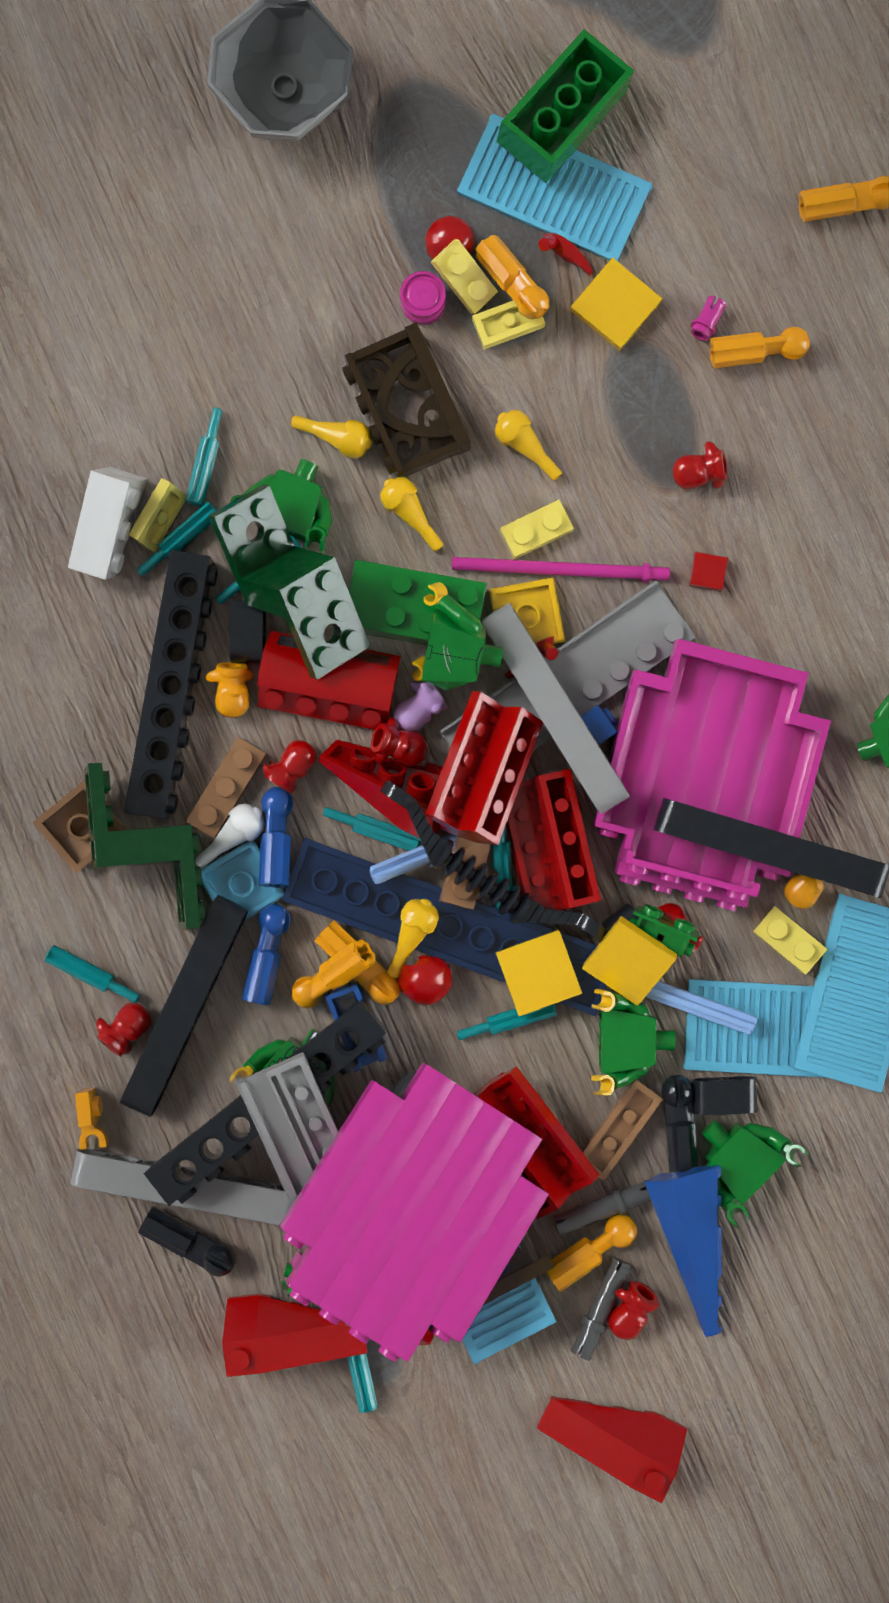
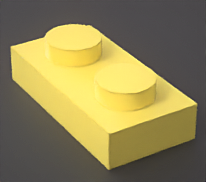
M454 239L431 261V264L470 314H476L498 293L497 289L458 239Z
M514 301L472 315V321L483 350L545 327L543 316L533 320L527 319L520 314Z
M161 478L128 535L143 547L155 553L159 547L157 544L163 540L185 503L186 495L171 482Z
M560 500L500 528V532L514 560L574 530Z
M776 906L772 908L753 931L756 936L804 975L811 970L827 951L826 947Z

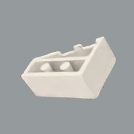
M113 467L90 471L68 568L104 580L114 577L116 573L118 574L121 571L124 562L123 551L130 537L128 534L132 529L148 478Z

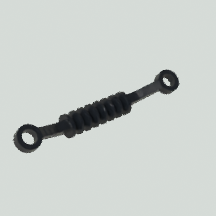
M389 780L380 789V792L407 809L409 818H411V822L431 863L430 867L437 870L441 865L445 864L443 876L446 878L454 871L457 872L454 884L459 885L467 879L465 891L468 893L479 887L476 898L482 900L489 894L487 906L490 908L501 902L498 913L504 915L511 909L509 921L512 923L575 924L600 942L608 932L607 929L580 911L543 907L533 900V895L530 893H525L519 899L520 886L515 885L507 891L510 880L504 878L497 884L496 880L499 873L496 870L485 876L488 867L486 863L480 864L475 869L476 856L471 855L467 860L463 861L464 848L458 849L454 854L451 853L454 841L451 839L446 841L433 832L431 825L428 823L426 816L414 797Z

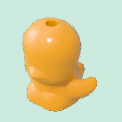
M218 663L216 669L206 675L208 682H218L215 706L221 715L228 718L240 717L249 709L248 687L245 682L253 678V672L243 663Z
M797 873L787 882L784 888V895L787 901L794 907L799 909L810 908L822 893L824 881Z

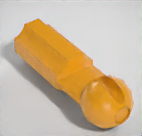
M880 176L874 180L859 183H844L800 191L798 195L800 218H802L803 222L849 215L853 212L870 209L885 210L889 208V176Z
M490 235L488 238L481 240L475 249L478 261L501 289L506 291L517 304L521 315L532 320L541 318L549 308L547 292L537 286L527 274L524 266L499 236Z
M792 326L786 328L780 336L764 337L760 332L710 338L711 365L715 369L763 363L766 356L781 354L786 359L796 360L807 353L810 347V337L807 331L801 327Z
M333 920L314 941L332 957L356 940ZM376 960L374 965L353 978L369 993L371 999L377 1004H391L400 995L398 979L390 977L387 974V970Z
M362 939L357 942L354 941L319 966V972L315 975L298 978L292 987L293 1001L299 1007L306 1009L316 1007L322 1001L325 992L342 987L374 965L375 954L372 952L370 945Z
M614 1215L607 1221L602 1235L594 1240L584 1237L552 1259L555 1267L546 1273L558 1291H563L602 1264V1254L611 1247L624 1248L630 1246L637 1236L636 1224L630 1216Z

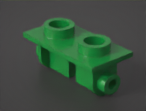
M645 904L644 908L639 905L636 907L633 914L638 916L639 919L632 917L631 923L657 939L658 934L664 935L662 944L673 950L680 957L683 954L690 957L695 944L690 943L689 940L697 942L700 932L694 930V924L680 918H676V921L663 916L664 912L648 904Z

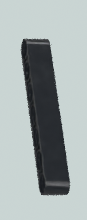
M666 798L662 800L654 826V831L878 898H882L889 875L888 864Z
M217 895L126 1086L120 1104L150 1118L154 1114L249 911L248 908L221 895Z

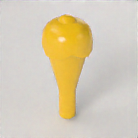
M517 409L502 412L498 416V422L494 429L498 441L504 447L510 446L535 462L552 481L557 480L562 475V471L545 453L530 425L531 419L524 412Z
M298 415L293 416L291 420L292 428L316 435L337 448L343 456L357 459L362 457L372 445L369 428L357 420L322 422Z
M406 477L387 479L380 493V501L389 513H395L415 529L432 551L436 552L443 546V542L428 523L416 495V486Z
M411 899L401 911L402 922L397 950L387 970V974L394 979L399 978L401 969L410 954L427 934L434 932L438 924L439 913L428 899Z

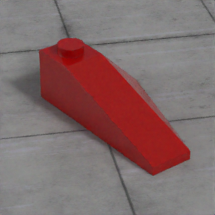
M341 740L334 741L319 756L320 763L394 825L419 838L406 811L407 809L380 792V789L389 780L414 797L425 815L443 767L426 762V767L420 765L406 766L392 758H387L385 763L378 764L376 762V753L371 748ZM426 816L433 832L437 834L441 829V824Z
M266 1294L233 1296L227 1299L222 1339L227 1377L261 1374L366 1354L368 1347L366 1343H363L349 1333L351 1328L345 1322L340 1320L335 1325L319 1314L320 1309L303 1306L300 1302L277 1300Z

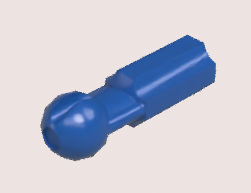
M281 787L268 789L261 800L262 811L266 814V832L261 835L259 886L284 888L289 886L291 836L286 833L287 816L291 813L294 803L292 795Z
M277 904L267 905L258 916L261 934L258 947L252 951L242 995L243 1000L251 1003L271 1004L281 955L278 952L281 938L291 925V916L288 909Z

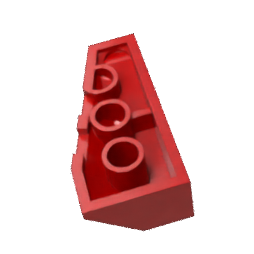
M551 1396L536 1426L544 1434L630 1488L661 1504L677 1474L687 1433L685 1426L658 1412L647 1410L645 1412L633 1411L621 1406H600L588 1401Z

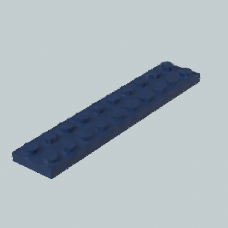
M304 838L289 879V886L286 887L282 897L284 902L398 943L402 922L401 911L405 904L411 899H428L436 907L439 913V921L434 932L427 934L415 950L440 957L444 961L506 983L495 952L555 931L538 923H512L509 921L510 913L506 912L504 915H500L497 908H490L478 901L475 903L474 910L441 902L439 899L442 888L405 874L380 884H375L369 871L370 867L375 865V863ZM560 932L582 994L558 1003L596 1016L598 1010L592 1008V1004H600L602 996L601 994L594 993V990H605L607 985L583 970L582 967L598 945Z

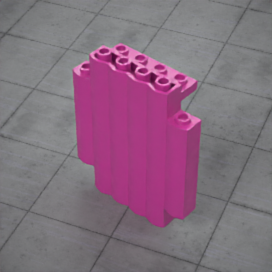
M682 639L674 641L665 677L637 669L632 671L616 730L617 733L615 734L609 757L610 764L630 797L603 814H600L596 808L592 822L593 826L599 827L598 834L617 839L618 833H623L614 868V873L621 875V882L639 886L640 880L653 883L652 890L671 894L673 889L685 891L684 898L703 903L705 897L717 900L716 906L736 911L737 905L747 908L750 896L758 897L761 884L754 882L757 869H760L758 876L777 881L779 875L790 877L791 871L654 831V826L662 800L666 798L800 838L831 720L799 712L809 675L808 672Z
M421 1064L401 1097L371 1080L280 1224L281 1229L286 1232L283 1238L298 1249H301L304 1244L307 1246L304 1253L298 1251L291 1261L293 1270L286 1280L288 1287L292 1289L289 1295L305 1306H308L310 1301L320 1306L322 1309L319 1314L335 1325L340 1320L350 1325L349 1333L363 1343L367 1344L369 1339L381 1345L378 1351L394 1362H397L399 1357L407 1362L410 1360L430 1325L434 1326L431 1332L443 1341L449 1343L451 1338L461 1343L549 1195L520 1176L542 1139L427 1064Z

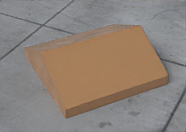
M84 780L32 822L75 873H78L92 861L86 784ZM113 810V825L108 827V832L128 830Z

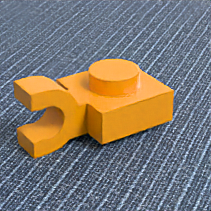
M96 1088L82 1089L75 1093L78 1127H81L79 1149L83 1150L89 1147L90 1135L98 1137L99 1147H107L109 1145L107 1132L97 1126L99 1116H102L103 1113L101 1096H96Z

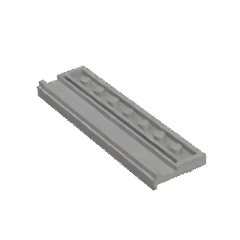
M656 580L559 647L556 659L548 660L545 657V660L578 713L582 716L628 686L633 670L637 669L648 672L671 655L675 640L682 639L691 642L696 637ZM516 678L489 696L503 707H523L541 720ZM462 716L440 730L442 737L450 747ZM544 723L533 751L552 739Z
M304 1052L241 1080H236V1086L291 1205H293L339 1132Z

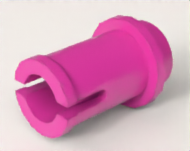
M708 296L698 319H694L691 323V334L695 338L708 341L710 337L715 335V326L722 312L727 307L725 301L721 298H718L716 304H714L716 296Z

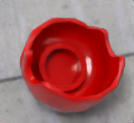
M448 215L437 219L432 223L425 237L428 256L433 260L454 239H458L471 255L476 248L472 228L459 217Z
M422 955L419 956L418 962L414 965H404L398 979L400 992L419 1005H432L442 1000L450 990L453 982L450 966L444 960L437 956Z

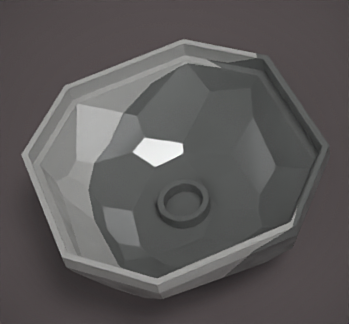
M256 0L211 37L207 84L251 137L268 141L296 142L332 115L348 100L353 48L311 0Z

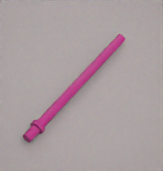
M453 557L452 570L641 579L642 583H649V580L669 581L670 576L669 567H651L650 563H643L642 566L468 557Z

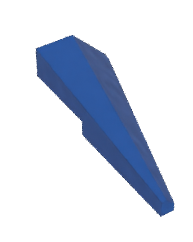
M720 1165L693 1167L684 1172L659 1173L644 1182L705 1337L722 1332V1326L718 1325V1308L722 1304V1295L718 1294V1279L722 1276V1227L718 1226V1207L721 1205V1195L718 1194V1178L721 1176Z

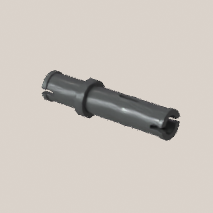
M642 1182L621 1191L618 1188L611 1190V1195L562 1214L554 1215L553 1218L560 1236L562 1237L565 1234L619 1213L621 1216L628 1214L627 1210L650 1202L651 1198L645 1183Z
M616 1257L611 1259L610 1266L588 1315H584L582 1318L583 1326L574 1346L571 1348V1352L577 1356L582 1352L580 1358L588 1361L592 1358L591 1356L601 1334H604L607 1330L606 1322L617 1300L615 1291L622 1289L628 1273L632 1269V1266L625 1262L622 1263L619 1270L622 1260Z

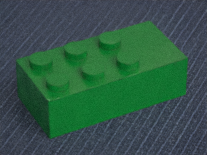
M583 29L501 121L496 142L547 184L625 95L634 70L588 31Z
M355 560L349 593L366 635L427 646L434 608L438 609V604L429 606L424 603L425 595L432 594L435 596L434 591L429 589L428 585L438 582L444 584L448 595L480 621L487 583Z

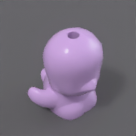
M412 682L410 686L416 692V695L402 701L394 708L393 717L397 719L400 730L418 732L432 719V714H440L447 708L438 690L429 682Z

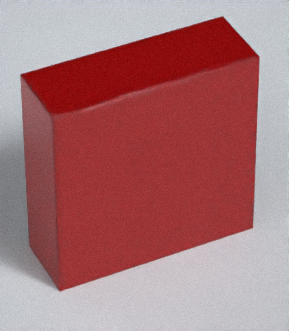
M695 552L689 586L721 592L723 590L728 557Z

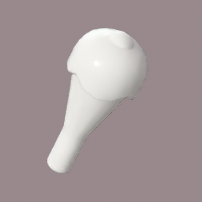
M247 803L234 807L228 813L230 817L212 844L194 859L195 865L203 869L217 856L247 840L251 842L257 839L265 827L263 813L258 807Z

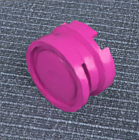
M418 271L409 275L403 281L400 289V299L405 317L413 323L429 325L443 315L446 307L445 286L439 277L427 271Z

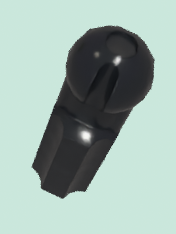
M672 1075L664 1081L661 1087V1095L664 1100L669 1173L684 1172L693 1167H699L693 1108V1084L683 1075Z
M152 1206L138 1231L144 1237L204 1268L212 1276L222 1277L229 1274L236 1263V1255L229 1245L215 1241L156 1206Z

